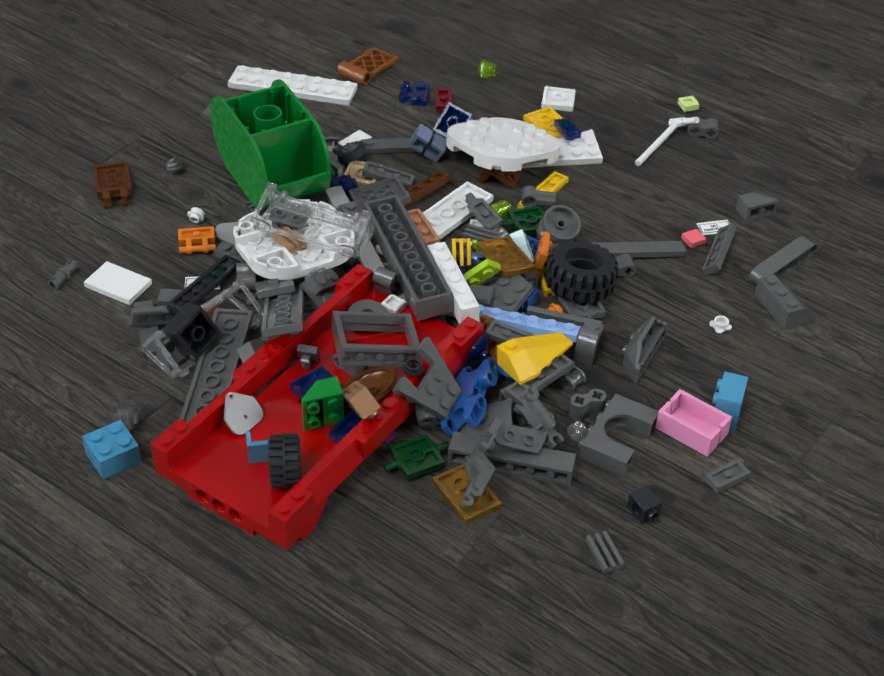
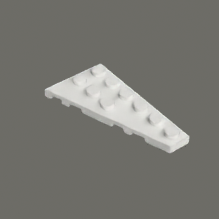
M593 129L558 138L560 141V152L556 162L547 165L538 160L524 163L522 168L602 163L603 157Z

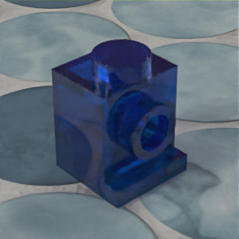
M331 175L330 188L342 186L346 196L349 197L348 190L357 188L356 179L351 178L350 175L338 177Z

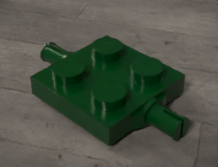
M540 206L508 210L507 217L509 220L503 221L501 226L502 228L514 227L516 231L523 229L528 236L536 235L538 223L543 218L545 212Z
M427 434L389 447V453L394 460L384 463L383 468L385 472L397 468L403 473L407 481L444 468L445 461L441 457L440 452L448 450L450 444L446 441L436 445L429 439Z

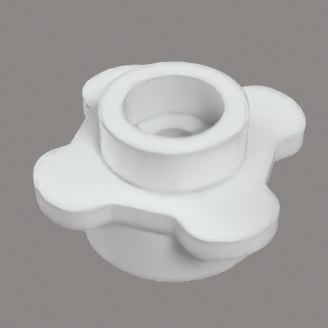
M717 316L714 318V321L712 320L709 323L715 332L719 334L732 329L729 319L725 316Z

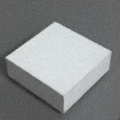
M391 294L381 304L388 313H400L407 306V301Z

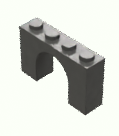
M615 394L612 400L607 401L603 413L600 412L598 414L596 423L590 425L587 436L581 438L578 444V449H580L579 458L624 477L633 463L635 450L611 440L606 433L612 429L623 428L650 438L656 427L658 411Z

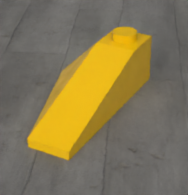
M562 332L513 338L497 345V364L522 385L538 377L545 366L549 367L555 357H560L573 345V341Z

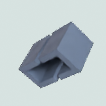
M420 123L412 134L408 146L421 153L425 143L428 144L424 155L437 162L445 152L447 139L437 133L435 135L432 134L433 131Z

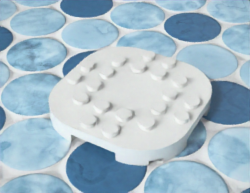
M480 118V120H468L467 122L449 127L447 131L446 146L452 152L462 150L474 157L475 165L490 170L493 168L501 169V171H520L522 164L538 160L547 165L552 164L558 160L560 152V141L557 138L546 133L545 130L537 128L534 124L516 119Z
M310 199L290 201L314 209L302 229L288 226L306 241L307 248L290 253L271 237V231L273 230L272 221L268 220L271 213L259 216L255 211L247 214L239 220V225L234 226L233 229L235 247L239 254L256 274L268 279L291 280L306 276L311 271L316 273L322 267L329 269L338 266L350 259L355 252V233L351 226L346 227L336 216L335 208L323 201H320L319 204Z

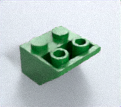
M337 376L317 380L301 399L304 431L344 423L343 391Z

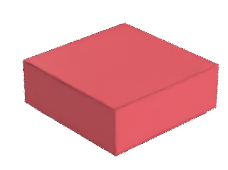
M697 229L682 233L681 238L690 248L706 244V238Z

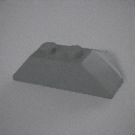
M651 317L638 328L636 333H632L629 344H625L622 350V355L624 356L623 365L632 381L636 384L666 335L668 323L655 317Z

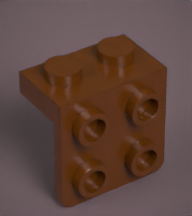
M480 167L477 181L482 184L490 175H493L510 189H513L516 186L522 169L520 171H501V169L492 168L490 170Z

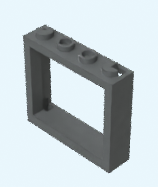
M333 311L331 329L339 365L403 367L410 356L420 360L421 355L416 351L420 343L411 314ZM343 330L405 332L409 346L346 344ZM344 355H349V359H343Z

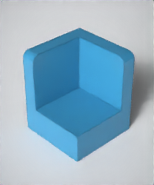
M247 431L246 440L249 464L268 462V440L251 442L250 431Z

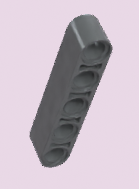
M800 236L753 268L749 279L757 284L758 278L772 274L782 278L812 257L818 245L806 237Z

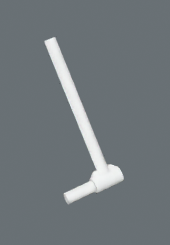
M699 117L670 119L669 127L635 161V165L640 166L677 127L699 123Z

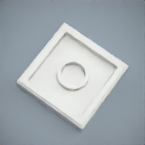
M545 86L541 108L550 106L553 110L573 112L576 90Z

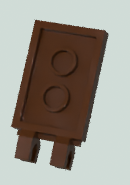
M127 162L93 166L97 197L103 199L104 207L112 208L110 198L121 197L122 206H128V196L133 194Z

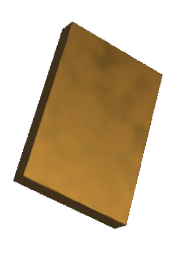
M509 236L477 242V248L486 259L500 264L501 271L498 273L502 277L535 271V264Z
M466 463L433 477L432 484L466 525L502 508V503L486 485L483 494L479 498H475L469 508H463L460 505V502L465 500L463 494L470 483L465 469Z

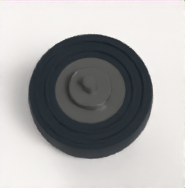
M362 141L348 142L338 149L336 155L341 163L352 162L366 153V147Z

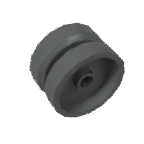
M565 205L552 206L545 212L543 218L538 223L536 229L537 237L540 240L544 231L550 233L552 244L565 243L566 241L573 242L580 231L581 221L578 214L572 208Z

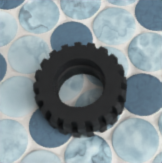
M576 240L575 242L566 241L565 243L558 244L551 250L545 280L553 293H557L559 297L566 298L568 301H577L581 304L583 302L588 304L595 301L600 302L609 297L614 291L619 269L618 262L612 252L609 253L608 249L602 248L599 244H592L589 241L581 242V240Z

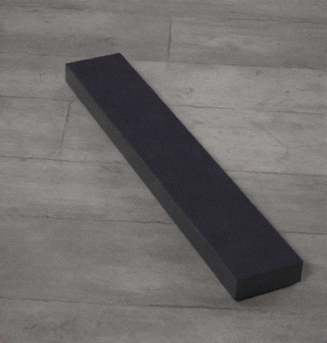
M225 254L169 301L166 309L177 314L187 302L197 305L236 271V263L241 262Z

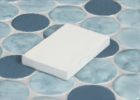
M107 261L84 281L86 288L131 305L152 285L150 278Z

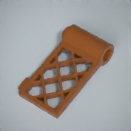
M375 47L369 48L364 54L354 60L339 63L337 71L340 76L366 86L372 77L397 63L399 57Z

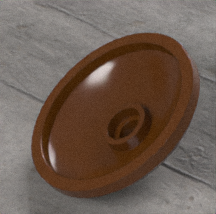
M389 366L371 367L353 376L345 383L342 390L354 381H357L364 385L377 403H379L393 389L397 378L396 373ZM344 400V406L351 408V406Z

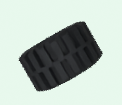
M297 433L271 434L269 437V480L272 489L292 488L301 480L300 437Z

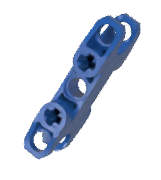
M492 357L484 359L482 364L474 371L471 369V366L462 368L456 377V382L462 391L447 418L441 420V428L447 436L453 435V432H457L466 422L470 428L478 426L487 410L485 393L487 388L495 386L498 380V365Z

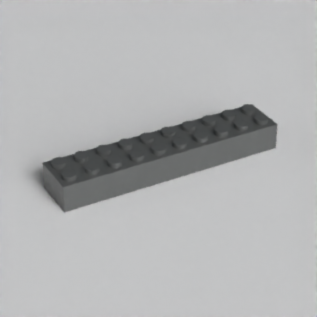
M398 195L363 202L365 215L370 220L369 228L392 272L397 273V282H399V286L417 321L454 312L453 293Z

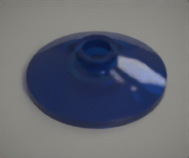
M483 334L475 342L468 355L466 367L471 366V369H473L481 361L489 357V335Z

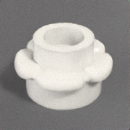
M193 207L187 213L189 220L193 223L203 222L204 211L200 208Z

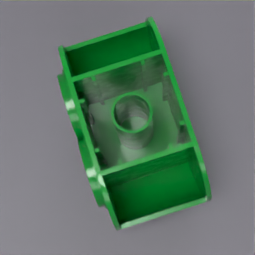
M274 80L269 88L225 100L221 96H214L210 105L211 124L220 156L227 170L255 208L263 210L276 206L280 199L293 201L326 191L331 183V163L322 130L315 118L283 80Z

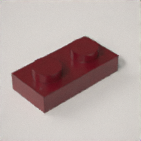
M435 88L436 112H452L451 88Z

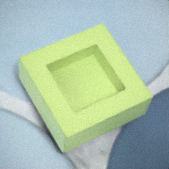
M693 96L678 98V104L684 112L699 110V103Z

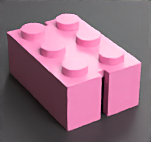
M679 389L670 399V402L668 401L658 411L655 428L708 457L717 447V444H720L728 435L732 416Z

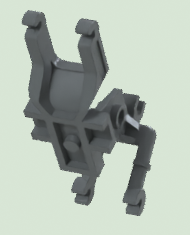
M530 387L524 399L520 398L517 401L518 405L513 409L516 413L523 415L528 422L527 424L532 429L503 423L502 420L495 417L488 425L480 441L475 445L473 453L468 457L465 464L470 483L463 494L465 500L460 502L463 508H469L473 504L474 499L479 498L483 494L484 488L494 473L495 467L487 459L486 455L488 452H491L495 444L527 453L538 454L545 440L550 449L556 446L553 439L558 444L564 441L562 435L554 429L556 422L547 411V407H544L538 399L539 391L535 387ZM528 402L531 404V406H532V407L534 408V410L536 411L537 416L539 415V417H540L541 420L543 421L542 423H540L539 420H538V417H536V416L533 414V412L531 411V409H530L529 406H528Z

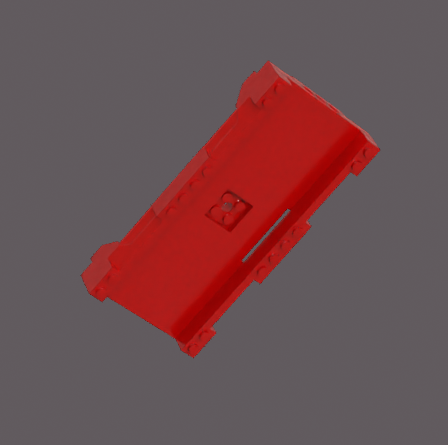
M357 264L335 283V295L303 322V331L296 335L281 334L279 337L269 340L232 372L233 384L188 423L179 418L151 443L155 472L186 490L189 498L253 536L259 533L286 550L297 540L302 542L315 529L328 501V496L415 410V402L410 403L406 400L405 396L401 394L396 395L391 390L378 403L380 405V408L377 409L378 413L371 419L366 418L363 420L352 408L344 406V423L303 430L301 399L317 380L337 376L342 388L352 378L350 374L339 369L332 359V355L337 353L331 329L333 311H348L353 303L360 300H374L381 304L389 296L373 288V270ZM409 305L400 312L411 314L419 343L424 338L429 337L455 379L462 368L471 366V363L482 353L483 323L466 317L455 328L434 317L417 321ZM343 330L346 344L409 346L405 332ZM298 344L318 347L320 353L319 363L312 362L310 369L302 368L301 360L298 359L255 398L263 410V418L249 430L251 442L268 440L269 442L271 434L297 433L300 437L301 480L292 488L272 489L269 480V461L249 464L246 433L242 435L234 434L224 421L226 394L234 392L253 397L257 391L298 356ZM421 356L420 361L423 364V373L416 377L406 375L403 372V367H391L397 377L395 385L400 378L405 376L418 388L430 365Z

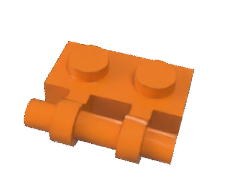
M214 226L178 229L179 246H181L179 247V253L193 255L192 253L203 252L205 254L209 253V251H214L216 249L215 244H209L215 243Z
M544 231L534 258L535 272L538 278L544 272V264L548 263L549 251L552 246L550 233Z

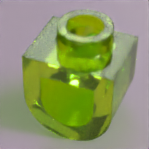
M482 59L477 71L480 73L479 76L483 78L494 76L497 64Z

